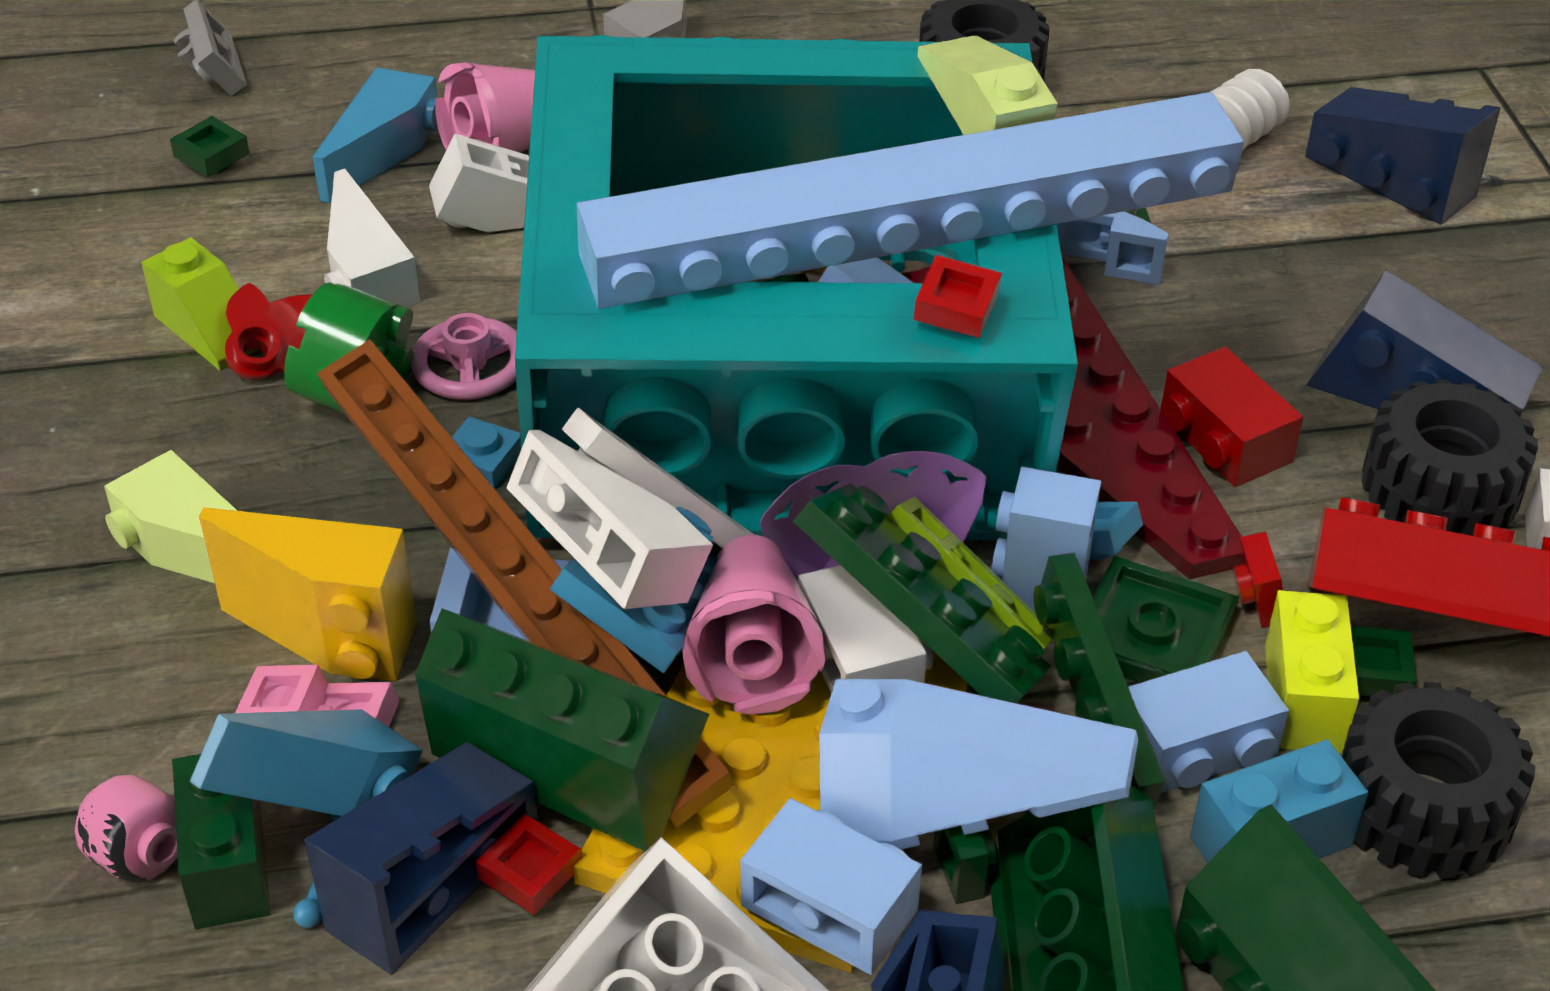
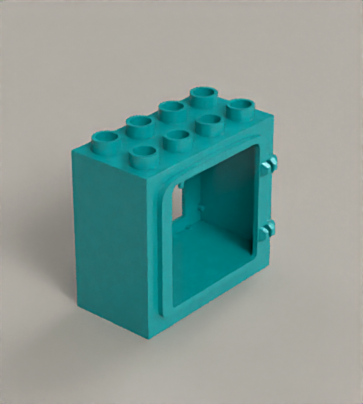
M607 35L589 37L537 36L515 349L521 449L529 430H541L578 451L580 446L562 428L575 410L580 408L750 532L763 537L764 535L760 527L763 514L786 489L808 474L835 465L865 467L882 457L894 453L909 451L941 453L970 464L987 477L983 504L965 540H998V538L1007 540V532L996 531L1002 492L1015 493L1021 467L1056 473L1078 365L1057 224L878 257L880 260H891V267L897 272L905 270V261H922L931 266L936 255L1001 272L1002 278L999 294L980 338L913 320L915 300L923 283L742 282L598 309L579 256L578 202L963 135L917 56L918 46L938 42L855 41L850 39H733L729 37L650 38L612 37ZM993 43L1032 62L1029 43ZM912 466L907 470L893 469L891 472L908 477L917 466ZM942 470V472L946 474V476L948 477L950 483H954L960 480H968L966 477L962 476L955 477L948 470ZM839 481L832 482L826 487L816 486L814 489L826 494ZM791 501L785 508V511L783 513L778 514L774 518V520L781 517L786 518L788 516V512L793 501ZM526 509L527 529L535 538H554Z

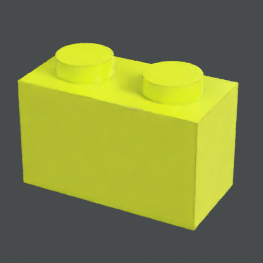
M1278 590L1265 650L1268 682L1289 709L1279 749L1298 750L1328 739L1337 752L1342 754L1349 726L1352 724L1359 701L1347 595Z

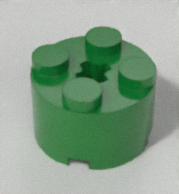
M331 282L323 284L310 297L296 323L297 327L306 330L300 349L290 345L288 347L284 370L285 383L288 390L300 395L304 399L344 413L326 391L317 373L369 339L400 376L406 380L411 371L410 367L414 358L413 351L406 349L407 337L413 321V311L347 285Z

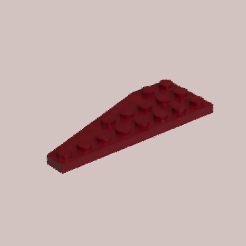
M1062 256L1078 365L1057 467L1066 475L1101 480L1098 502H1138L1143 525L1136 532V535L1189 580L1233 570V566L1244 564L1240 542L1241 534L1164 414L1161 413V409ZM930 267L901 274L913 283H923Z

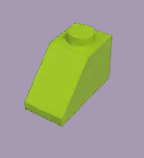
M192 237L180 243L172 244L164 251L142 261L154 316L219 371L228 367L225 359V343L231 330L225 314L229 299L239 290V287L225 264ZM257 349L247 350L244 354L248 356L256 352Z

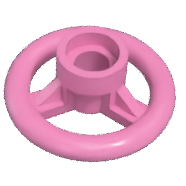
M475 313L454 315L445 322L427 330L417 340L412 348L414 358L410 367L411 371L420 385L441 397L472 400L497 394L516 382L515 349L517 331L501 321L485 318ZM510 350V360L504 369L491 377L479 380V370L486 365L487 359ZM428 356L452 362L453 367L460 371V382L444 379L432 372L428 366Z

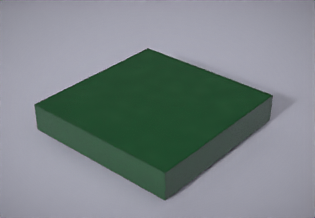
M1113 556L1093 595V600L1124 678L1142 683L1214 661L1236 614L1239 596L1118 556Z

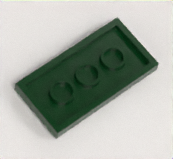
M849 483L808 502L793 522L981 696L1017 703L1052 667L1041 657L1044 654V650L1030 633L1016 625L1009 628L990 610L993 604L982 589L967 579L962 578L958 581L939 564L941 555L927 539L915 532L907 534L888 517L891 513L889 506L875 492L864 486L856 488L852 483Z

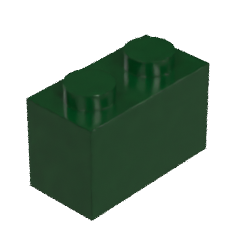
M201 754L172 759L179 878L195 930L271 916L260 800L203 790L191 783V777Z

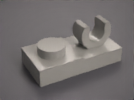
M194 0L183 9L189 28L183 30L174 39V43L181 49L178 57L190 69H195L206 83L213 85L217 82L230 96H233L246 86L247 82L231 33L199 0Z

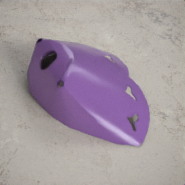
M928 451L890 454L865 467L835 465L808 474L792 484L763 514L760 527L764 537L772 540L780 547L793 574L797 578L801 574L840 565L793 522L810 500L824 495L820 490L814 489L816 486L826 487L832 482L839 481L828 492L852 483L856 488L864 486L879 495L887 503L891 512L898 504L916 497L954 535L964 542L983 504L987 477L979 469L962 460ZM912 466H917L908 477L891 472L893 469L907 470ZM942 470H948L955 477L962 476L966 477L968 480H960L954 483H950L948 477L946 476V474L942 472ZM791 501H793L789 509L788 516L786 518L781 517L774 520V518L778 514L783 513L787 505Z

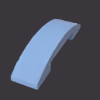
M1127 212L1057 224L1061 254L1105 261L1104 276L1160 285L1168 233L1157 226Z

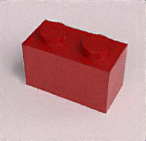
M1226 346L1167 370L1161 402V413L1166 417L1173 430L1179 433L1210 467L1215 468L1235 488L1294 462L1303 416Z

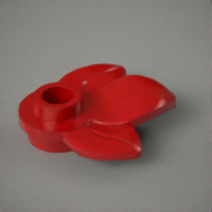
M247 283L237 290L229 299L225 314L231 330L225 343V359L231 370L239 376L251 380L266 379L277 372L284 373L289 345L300 349L306 330L297 327L296 323L312 294L288 296L269 303L266 296L252 283ZM250 349H257L262 351L265 357L252 358L244 353Z

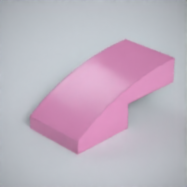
M319 665L257 666L235 713L362 709L389 727L400 700L391 682L328 683Z

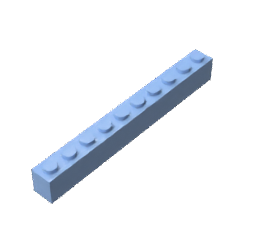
M1212 92L578 202L579 256L598 309L1232 192L1244 140Z

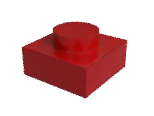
M936 255L915 300L913 320L980 338L998 297L1002 273Z
M1265 531L1240 537L1244 564L1233 566V574L1240 602L1242 605L1254 603L1261 628L1270 626L1278 590L1283 591L1281 576Z
M524 813L476 860L478 879L535 915L574 876L573 866L582 858L581 848Z

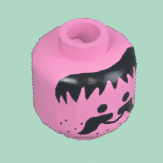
M128 774L108 779L99 784L84 798L79 807L74 830L77 847L89 861L118 879L130 883L149 881L162 874L178 858L175 799L173 795L143 778Z

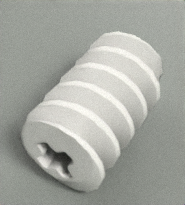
M1247 69L1224 82L1220 87L1210 91L1214 94L1244 140L1242 151L1249 144L1258 141L1261 136L1270 133L1273 128L1282 125L1290 114L1291 105L1288 93L1282 83L1272 74L1261 69Z

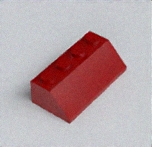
M1340 497L1338 510L1323 507L1308 579V585L1312 588L1550 636L1549 537H1543L1541 549L1514 544L1516 531L1475 523L1473 536L1445 531L1448 518L1407 510L1406 520L1403 523L1378 518L1380 505Z

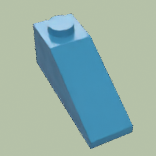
M375 68L313 155L320 201L332 202L334 172L346 169L357 185L360 186L423 148L433 131H438L435 115V98H438L435 77Z
M362 709L219 713L190 782L203 790L344 816L412 775L423 750Z

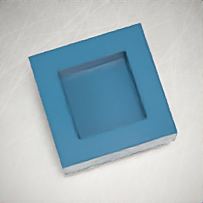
M470 416L452 436L453 440L494 489H496L517 462L521 452L519 432Z
M1098 502L1090 559H1105L1116 555L1122 550L1123 545L1139 530L1143 523L1138 502Z

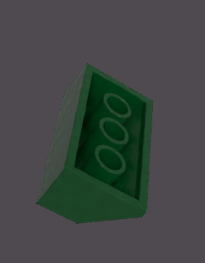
M441 608L415 673L432 755L441 758L468 742L534 782L537 803L645 852L664 833L709 717V714L488 624Z
M1130 785L1127 798L1044 817H1037L1029 810L1003 815L988 824L996 850V863L994 866L988 867L993 917H997L1005 967L1002 991H1184L1152 799Z
M1272 804L1258 810L1185 887L1176 927L1180 944L1193 962L1204 965L1223 991H1436Z

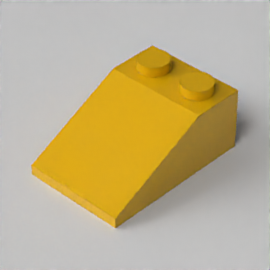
M203 507L199 520L222 611L314 665H319L321 669L330 674L344 675L355 679L370 678L397 681L417 624L403 529Z

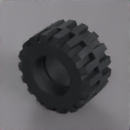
M944 0L932 4L931 9L925 10L922 15L919 42H943L976 35L991 43H1029L1032 63L1044 81L1050 30L1043 13L1035 11L1036 7L1028 2H1021L1019 0Z
M1435 380L1434 384H1427L1424 381L1411 383L1409 390L1398 388L1390 393L1389 400H1383L1378 408L1362 468L1363 476L1361 481L1363 490L1370 492L1368 500L1370 503L1379 504L1380 509L1385 510L1384 518L1405 523L1407 510L1446 517L1448 521L1445 531L1473 536L1475 523L1498 528L1500 526L1508 527L1514 520L1516 512L1519 511L1536 459L1538 439L1533 437L1535 429L1530 420L1520 418L1522 411L1513 403H1504L1501 401L1502 396L1491 390L1485 392L1476 389L1474 384L1462 382V385L1452 384L1449 380Z
M1410 682L1395 685L1393 694L1381 690L1370 697L1368 705L1361 704L1354 714L1352 724L1349 726L1341 755L1368 791L1354 841L1363 850L1374 848L1378 851L1377 860L1390 867L1395 862L1408 866V874L1421 877L1424 876L1426 870L1436 871L1439 878H1455L1459 868H1462L1471 875L1483 870L1487 860L1495 863L1504 854L1507 843H1510L1535 778V765L1530 763L1533 756L1528 740L1518 738L1521 728L1512 718H1501L1498 715L1500 707L1488 699L1479 702L1471 698L1472 692L1466 689L1456 687L1455 692L1442 689L1441 683L1425 682L1423 688H1415ZM1419 774L1434 777L1445 783H1440L1427 779Z

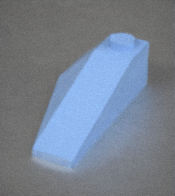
M836 679L819 733L820 810L831 813L845 826L880 844L887 843L899 849H905L920 845L919 835L960 825L964 835L988 830L987 819L1029 810L1037 817H1044L1127 798L1129 796L1138 745L1137 732L1129 728L908 679Z

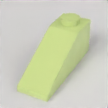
M976 35L918 46L917 56L963 135L1055 119L1058 103L1032 62Z
M169 450L104 485L111 513L105 516L106 523L111 534L121 547L127 549L132 546L153 566L215 583L199 515L203 507L238 510L172 450Z

